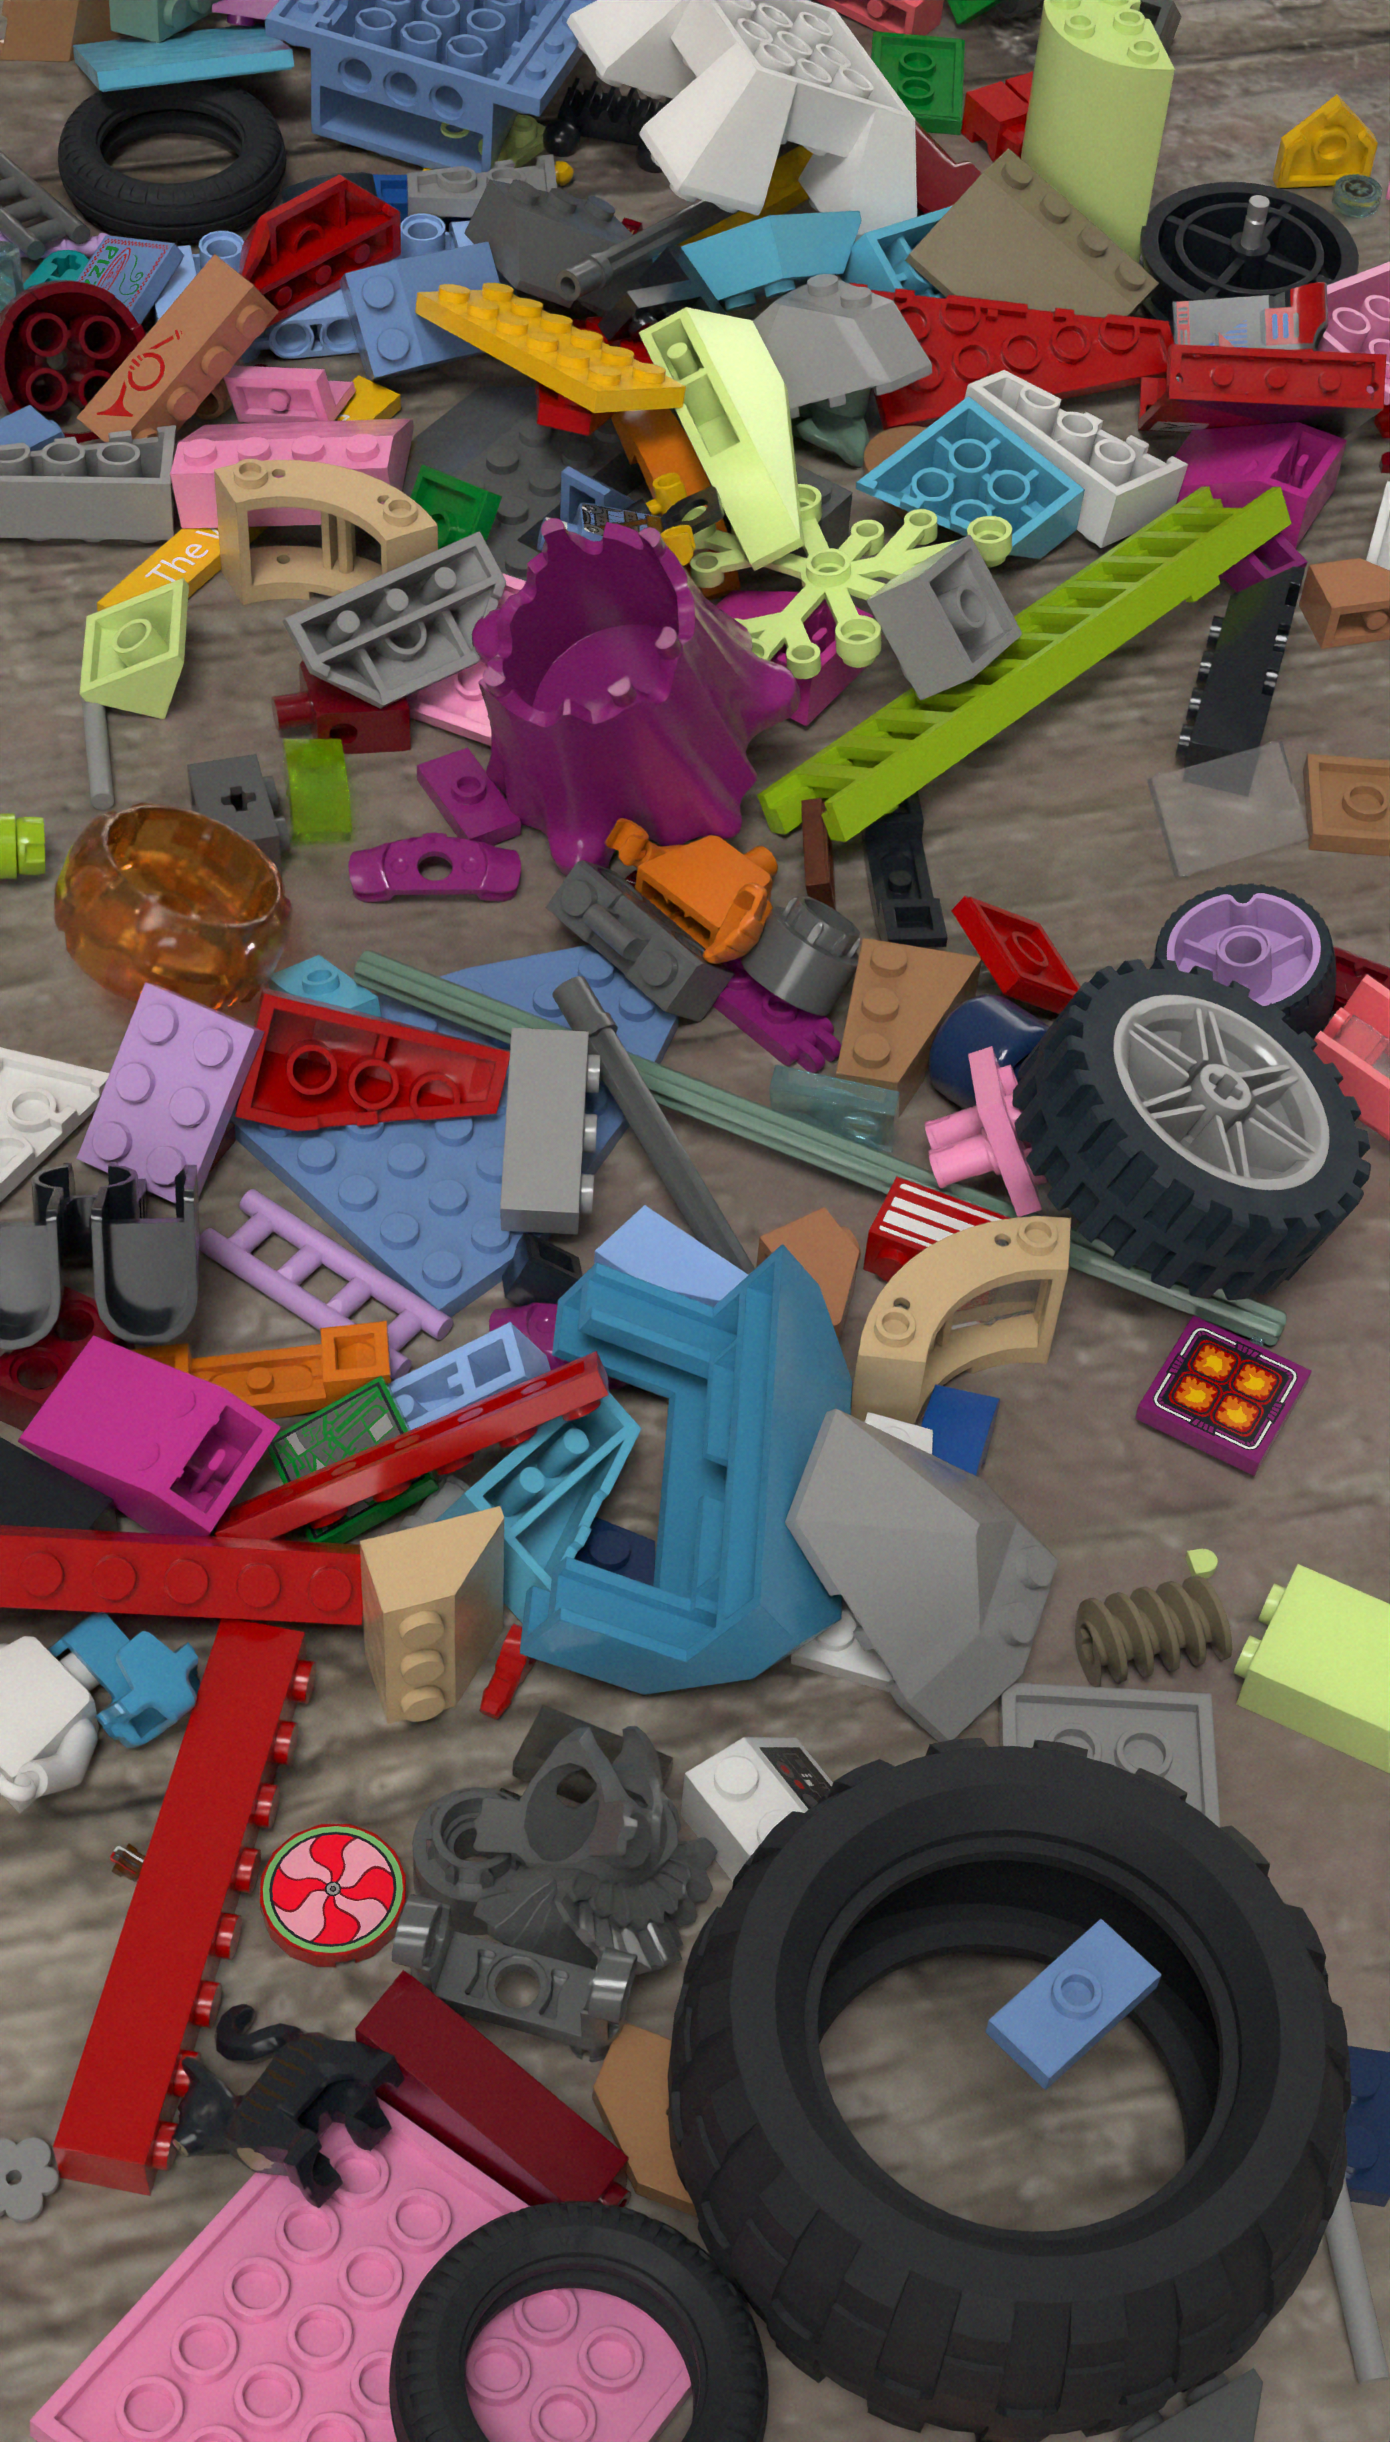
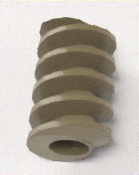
M1198 1575L1185 1579L1182 1586L1173 1581L1164 1582L1158 1586L1156 1592L1146 1586L1137 1588L1132 1592L1130 1598L1121 1592L1113 1593L1106 1597L1104 1604L1094 1597L1080 1603L1076 1614L1075 1636L1078 1659L1085 1676L1094 1687L1101 1686V1666L1107 1665L1113 1679L1117 1683H1121L1127 1680L1128 1660L1133 1659L1138 1672L1143 1677H1148L1154 1671L1155 1654H1159L1165 1668L1169 1672L1179 1669L1180 1649L1185 1648L1190 1661L1195 1666L1202 1665L1206 1661V1643H1211L1216 1656L1220 1660L1228 1659L1232 1655L1231 1629L1222 1602L1212 1585L1205 1578Z

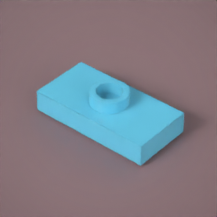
M320 955L267 976L268 986L271 990L337 1005L378 1017L381 1016L378 997L365 987L358 985L354 979Z

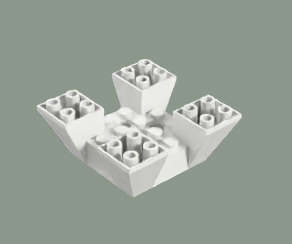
M597 0L569 16L566 23L579 41L578 47L588 55L596 68V75L602 81L614 87H621L622 84L638 88L645 95L654 99H661L662 96L672 98L664 108L642 127L639 135L651 152L650 157L652 161L662 169L669 180L670 189L680 198L689 202H695L697 199L708 201L729 213H736L737 210L759 215L764 206L780 145L790 141L802 145L813 153L798 179L810 198L809 204L819 213L860 211L862 221L855 242L866 232L917 217L915 118L835 9L808 0Z

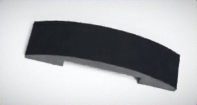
M917 791L898 804L899 807L895 811L884 814L861 831L870 900L876 926L882 941L916 947H947L948 937L940 898L933 897L922 842L924 819Z

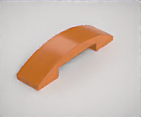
M670 409L620 411L611 417L630 465L639 464L653 499L656 498L653 481L667 473H677L680 476L687 497L711 487L691 441ZM723 518L715 523L717 530L727 532ZM709 549V550L707 551V552L720 553V552H717V551H714V550H711V549ZM738 571L724 572V581L716 587L701 588L704 597L712 600L727 596L732 590H740Z
M387 1321L320 1328L321 1344L192 1358L188 1343L130 1349L227 1389L269 1419L321 1410L379 1376H382L388 1384L391 1383Z

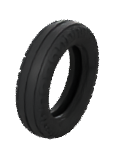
M216 79L107 92L99 90L85 99L67 119L58 146V167L63 186L72 203L85 217L104 230L121 237L175 243L176 245L177 242H182V244L199 243L202 237L210 232L229 231L234 233L254 222L276 199L286 171L284 139L270 111L258 99L243 89L221 80L217 81ZM169 133L207 137L228 146L239 155L237 160L223 171L204 179L185 183H154L135 179L120 173L105 162L116 150L132 141L152 135Z
M552 2202L522 2208L519 2211L510 2212L486 2223L455 2244L428 2272L410 2300L396 2335L390 2365L389 2397L397 2442H490L479 2427L468 2401L464 2377L465 2361L480 2332L497 2314L511 2304L539 2292L562 2288H581L604 2292L635 2305L647 2313L665 2330L685 2362L692 2386V2423L681 2442H763L768 2416L769 2384L761 2339L752 2315L734 2283L720 2272L719 2267L708 2253L673 2227L655 2218L651 2219L646 2214L610 2204V2206L598 2202Z

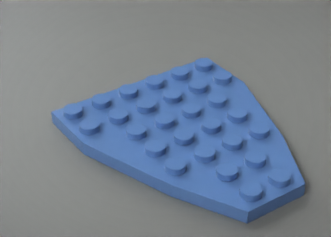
M591 944L470 967L440 976V978L569 1029L571 1027L552 994L563 982L573 977L583 976L604 1011L610 1013L618 1027L616 1034L625 1050L658 1064H661L679 1027L678 1015L662 1010ZM386 995L377 996L381 1011L380 1017L510 1051L511 1045ZM509 1065L496 1114L430 1120L412 1119L379 1122L373 1125L357 1126L356 1124L322 1127L317 1130L294 1131L235 1117L236 1102L229 1122L235 1125L236 1140L374 1267L449 1317L454 1316L502 1281V1275L512 1261L516 1245L523 1233H531L545 1241H548L553 1234L501 1231L500 1203ZM600 1080L599 1093L586 1094L585 1114H597L595 1153L583 1152L582 1174L595 1175L630 1126L607 1085Z

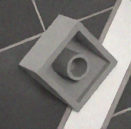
M971 535L959 539L893 578L866 600L873 612L874 619L881 626V631L885 634L900 662L903 675L912 684L920 700L973 679L1022 635Z

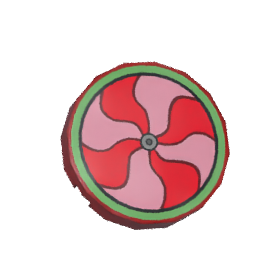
M320 1824L293 1834L272 1853L261 1875L260 1910L270 1938L290 1957L315 1967H336V1962H347L355 1959V1963L373 1957L395 1937L400 1916L406 1903V1874L396 1852L376 1833L351 1824Z

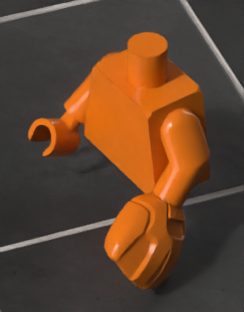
M619 818L604 844L608 848L619 851L618 857L624 865H633L638 868L635 889L706 949L703 952V959L706 962L720 964L735 960L747 954L759 942L765 920L773 909L770 903L773 885L772 877L778 871L776 859L767 848L756 846L747 853L742 854L721 837L713 835L690 844L658 846L648 841L649 835L641 826L628 819Z

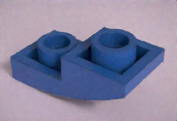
M935 1384L921 1427L933 1430L932 1455L979 1477L981 1465L986 1462L1000 1398Z

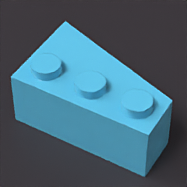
M610 1392L608 1396L600 1399L601 1404L597 1409L583 1417L565 1421L562 1416H558L545 1422L532 1437L522 1442L434 1521L438 1522L498 1506L501 1507L504 1515L503 1602L522 1624L526 1591L532 1586L551 1591L553 1568L566 1556L574 1559L577 1552L584 1546L592 1530L590 1528L591 1523L602 1501L610 1494L642 1429Z

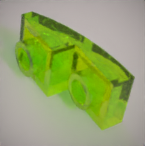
M283 739L286 797H289L292 841H350L352 835L351 809L341 739Z

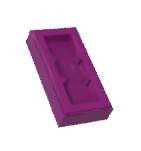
M468 747L417 765L418 782L458 838L494 845L521 835V819L510 811L507 800L494 782L490 780L486 771Z

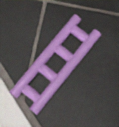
M250 1189L246 1192L239 1204L240 1210L251 1218L227 1239L214 1229L208 1228L200 1235L199 1251L319 1331L320 1328L356 1324L348 1318L371 1296L398 1313L399 1315L388 1325L391 1379L393 1380L408 1373L412 1362L399 1351L421 1329L437 1340H442L449 1333L453 1325V1318L442 1311H438L431 1304L255 1189ZM272 1232L300 1249L277 1271L250 1254ZM321 1264L349 1281L327 1303H324L299 1286Z

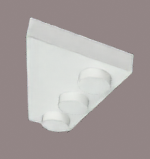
M0 1047V1202L96 1110L110 1073Z

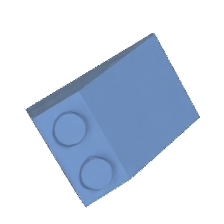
M489 242L386 262L345 273L339 281L368 380L379 382L486 353L416 314L415 307L417 292L438 291L439 285L455 284L470 290H482L484 283H500Z

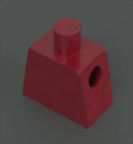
M303 660L299 664L300 692L271 697L272 712L277 730L309 726L317 752L323 755L411 750L410 708L406 697L380 709L310 674Z

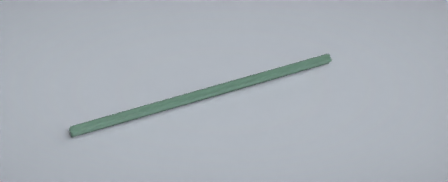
M365 950L359 960H357L354 968V981L358 985L511 1045L512 1028L572 1031V1029L372 950ZM627 1051L658 1104L885 1194H888L897 1176L1004 1216L1017 1218L1013 1204L960 1182L940 1189L932 1171ZM600 1075L599 1080L604 1082L603 1078ZM1033 1212V1213H1030V1214H1027V1215H1024V1216H1021V1217H1032V1216H1043V1215L1038 1214V1213H1036V1212ZM1071 1227L1069 1267L1192 1316H1197L1207 1322L1265 1345L1275 1346L1279 1341L1287 1321V1314L1284 1310L1251 1297L1243 1300H1227L1222 1289H1218L1210 1299L1191 1296L1188 1285L1177 1281L1170 1289L1151 1282L1150 1271L1137 1264H1134L1130 1270L1124 1268L1112 1260L1115 1254L1112 1248L1097 1237L1090 1243L1076 1228Z

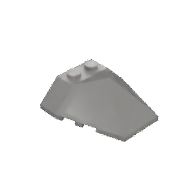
M820 274L811 277L806 285L786 293L753 320L788 389L791 419L799 417V406L827 399L828 406L833 408L846 404L845 394L872 388L878 396L893 392L933 373L931 361L893 300L872 293L869 288L856 287L838 280V277L832 274Z
M838 1409L827 1411L785 1524L829 1595L841 1594L860 1626L855 1628L853 1634L864 1651L875 1648L894 1679L886 1687L896 1703L938 1742L955 1739L1023 1674L1058 1560L1024 1519L983 1479Z

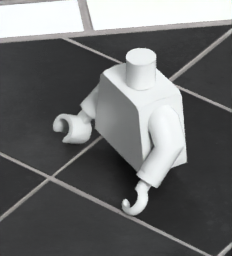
M24 1636L10 1644H0V1794L19 1814L27 1809L37 1798L73 1788L82 1782L98 1741L97 1733L99 1731L98 1720L95 1718L97 1715L95 1701L89 1691L100 1683L72 1652L58 1661L36 1637Z

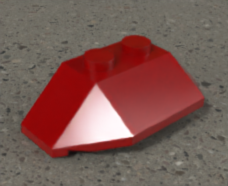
M339 174L261 215L242 245L239 274L253 284L279 311L266 328L341 288L339 281L345 273L383 264L400 256V211Z

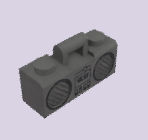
M585 860L577 862L546 906L550 912L582 940L591 944L623 972L630 982L665 1012L701 1022L734 975L723 963L713 964L706 962L703 959V952L706 949L613 870Z

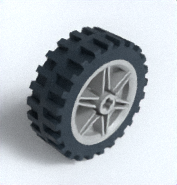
M1141 959L1123 961L1117 971L1112 966H1107L1097 971L1089 982L1083 983L1019 1069L1018 1077L1021 1078V1081L1013 1090L1012 1104L1014 1107L1024 1110L1014 1124L1018 1140L1030 1142L1033 1149L1026 1157V1161L1034 1176L1045 1175L1052 1186L1047 1197L1057 1210L1061 1211L1068 1208L1081 1222V1225L1076 1230L1090 1243L1097 1237L1115 1251L1112 1260L1124 1268L1130 1270L1134 1264H1137L1151 1272V1282L1170 1289L1177 1281L1188 1285L1191 1296L1210 1299L1218 1289L1223 1290L1227 1300L1246 1299L1254 1289L1260 1295H1265L1274 1291L1284 1280H1290L1355 1209L1364 1195L1361 1188L1370 1178L1371 1164L1361 1158L1370 1149L1367 1131L1356 1128L1354 1123L1361 1115L1355 1097L1343 1095L1338 1086L1343 1080V1076L1334 1063L1324 1064L1313 1050L1318 1044L1306 1031L1298 1035L1281 1020L1286 1015L1283 1011L1272 1003L1265 1008L1249 998V988L1236 981H1232L1229 986L1214 981L1213 971L1199 966H1194L1187 973L1179 971L1176 961L1157 959L1150 969L1145 967Z

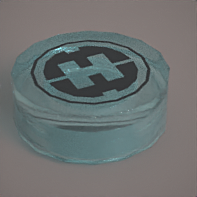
M1359 174L1345 175L1336 181L1332 203L1342 214L1356 218L1367 217L1379 209L1383 189L1377 181L1368 176Z

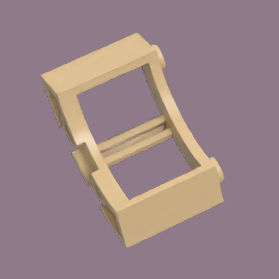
M244 459L236 464L214 469L221 571L242 605L274 599L310 600L314 593L333 597L438 550V525L418 503L399 489L365 473L341 466L303 460L260 461L257 459ZM280 475V476H284V477H282V478H276L275 476ZM278 507L320 511L322 548L309 546H268L250 549L247 511ZM355 525L365 530L381 544V565L366 558L356 556Z

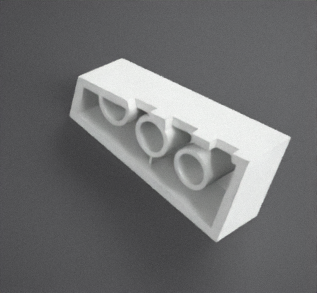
M1006 370L968 384L965 398L971 397L1085 489L1077 530L1087 540L1095 543L1100 548L1134 534L1176 505L1188 467L1187 463L1173 456L1166 463L1147 453L1149 444L1132 435L1126 439V442L1101 430L1103 420L1088 412L1083 414L1079 412H1066L1060 409V398Z

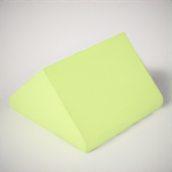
M184 578L86 616L79 693L86 702L98 703L165 720L184 665L189 585Z

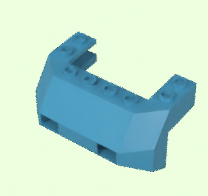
M784 1244L779 1246L714 1307L596 1262L558 1299L552 1356L572 1362L597 1351L609 1377L669 1398L654 1583L651 1586L566 1556L553 1568L551 1591L532 1586L526 1591L520 1654L643 1695L754 1679L818 1637L841 1620L842 1595H829L785 1524L826 1412L838 1409L851 1415L853 1382L821 1288Z

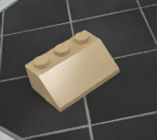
M500 1506L360 1541L365 1656L387 1725L403 1720L413 1722L425 1721L437 1716L444 1709L456 1707L503 1632L504 1515Z

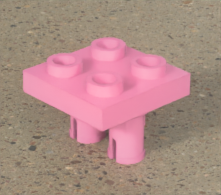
M992 1046L970 1053L968 1056L976 1106L924 1122L928 1141L932 1149L928 1151L929 1160L938 1186L941 1189L947 1187V1185L994 1171L997 1176L1002 1174L1017 1217L1040 1211L1042 1207L1038 1185L1048 1183L1045 1175H1033L1026 1161V1157L1033 1150L1031 1143L1020 1141L1017 1137L1014 1122L1023 1110L1014 1107L1012 1104L1013 1090L1018 1085L1011 1064L1000 1068Z

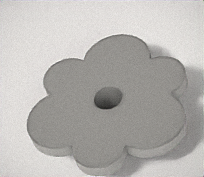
M32 2137L24 2139L16 2145L9 2138H0V2217L6 2213L14 2222H30L41 2213L44 2205L43 2196H48L57 2189L59 2185L58 2174L52 2167H49L52 2158L51 2151L44 2140ZM14 2179H20V2182L15 2185L9 2184Z

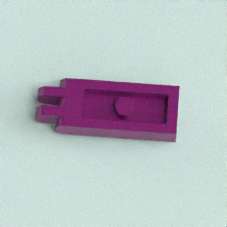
M742 957L723 963L734 975L712 1006L778 1061L786 1066L796 1061L806 1071L815 1074L825 1066V1060L832 1062L839 1057L841 1044L833 1036L834 1027L826 1016L804 1011L770 992L745 970L741 963Z

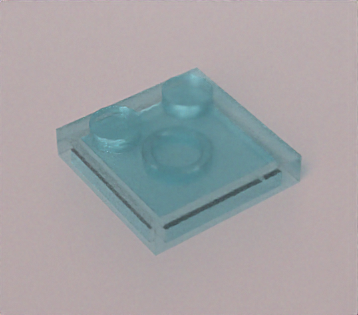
M775 1064L769 1087L772 1109L873 1149L893 1153L898 1133L900 1092Z

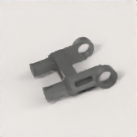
M411 1894L405 1903L392 1949L393 1963L410 1967V1975L421 1982L462 2018L467 2016L569 2044L571 2051L581 2060L585 2050L590 2052L589 2062L605 2059L612 2041L619 2036L625 2025L626 2006L632 1989L638 1959L636 1954L600 1946L595 1970L455 1932L450 1905L415 1894ZM514 1971H524L533 1975L540 1986L537 1998L530 2005L522 2008H511L503 2004L496 1995V1986L500 1979Z

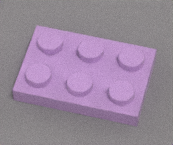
M145 982L76 1159L107 1173L109 1162L117 1161L119 1166H126L136 1170L138 1179H146L147 1191L175 1204V1176L185 1165H197L199 1198L264 1031L157 984Z

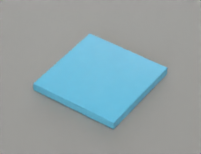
M259 23L255 24V26L241 25L176 33L160 43L141 38H129L73 45L75 63L102 92L290 70L294 67L292 48L279 39L266 36L265 28Z

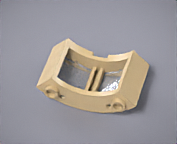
M1032 1216L984 1223L949 1235L909 1260L886 1284L868 1314L859 1345L852 1390L851 1416L865 1422L867 1413L870 1412L918 1425L926 1411L935 1384L943 1386L965 1370L970 1374H974L984 1369L1013 1363L1047 1364L1069 1269L1071 1218Z

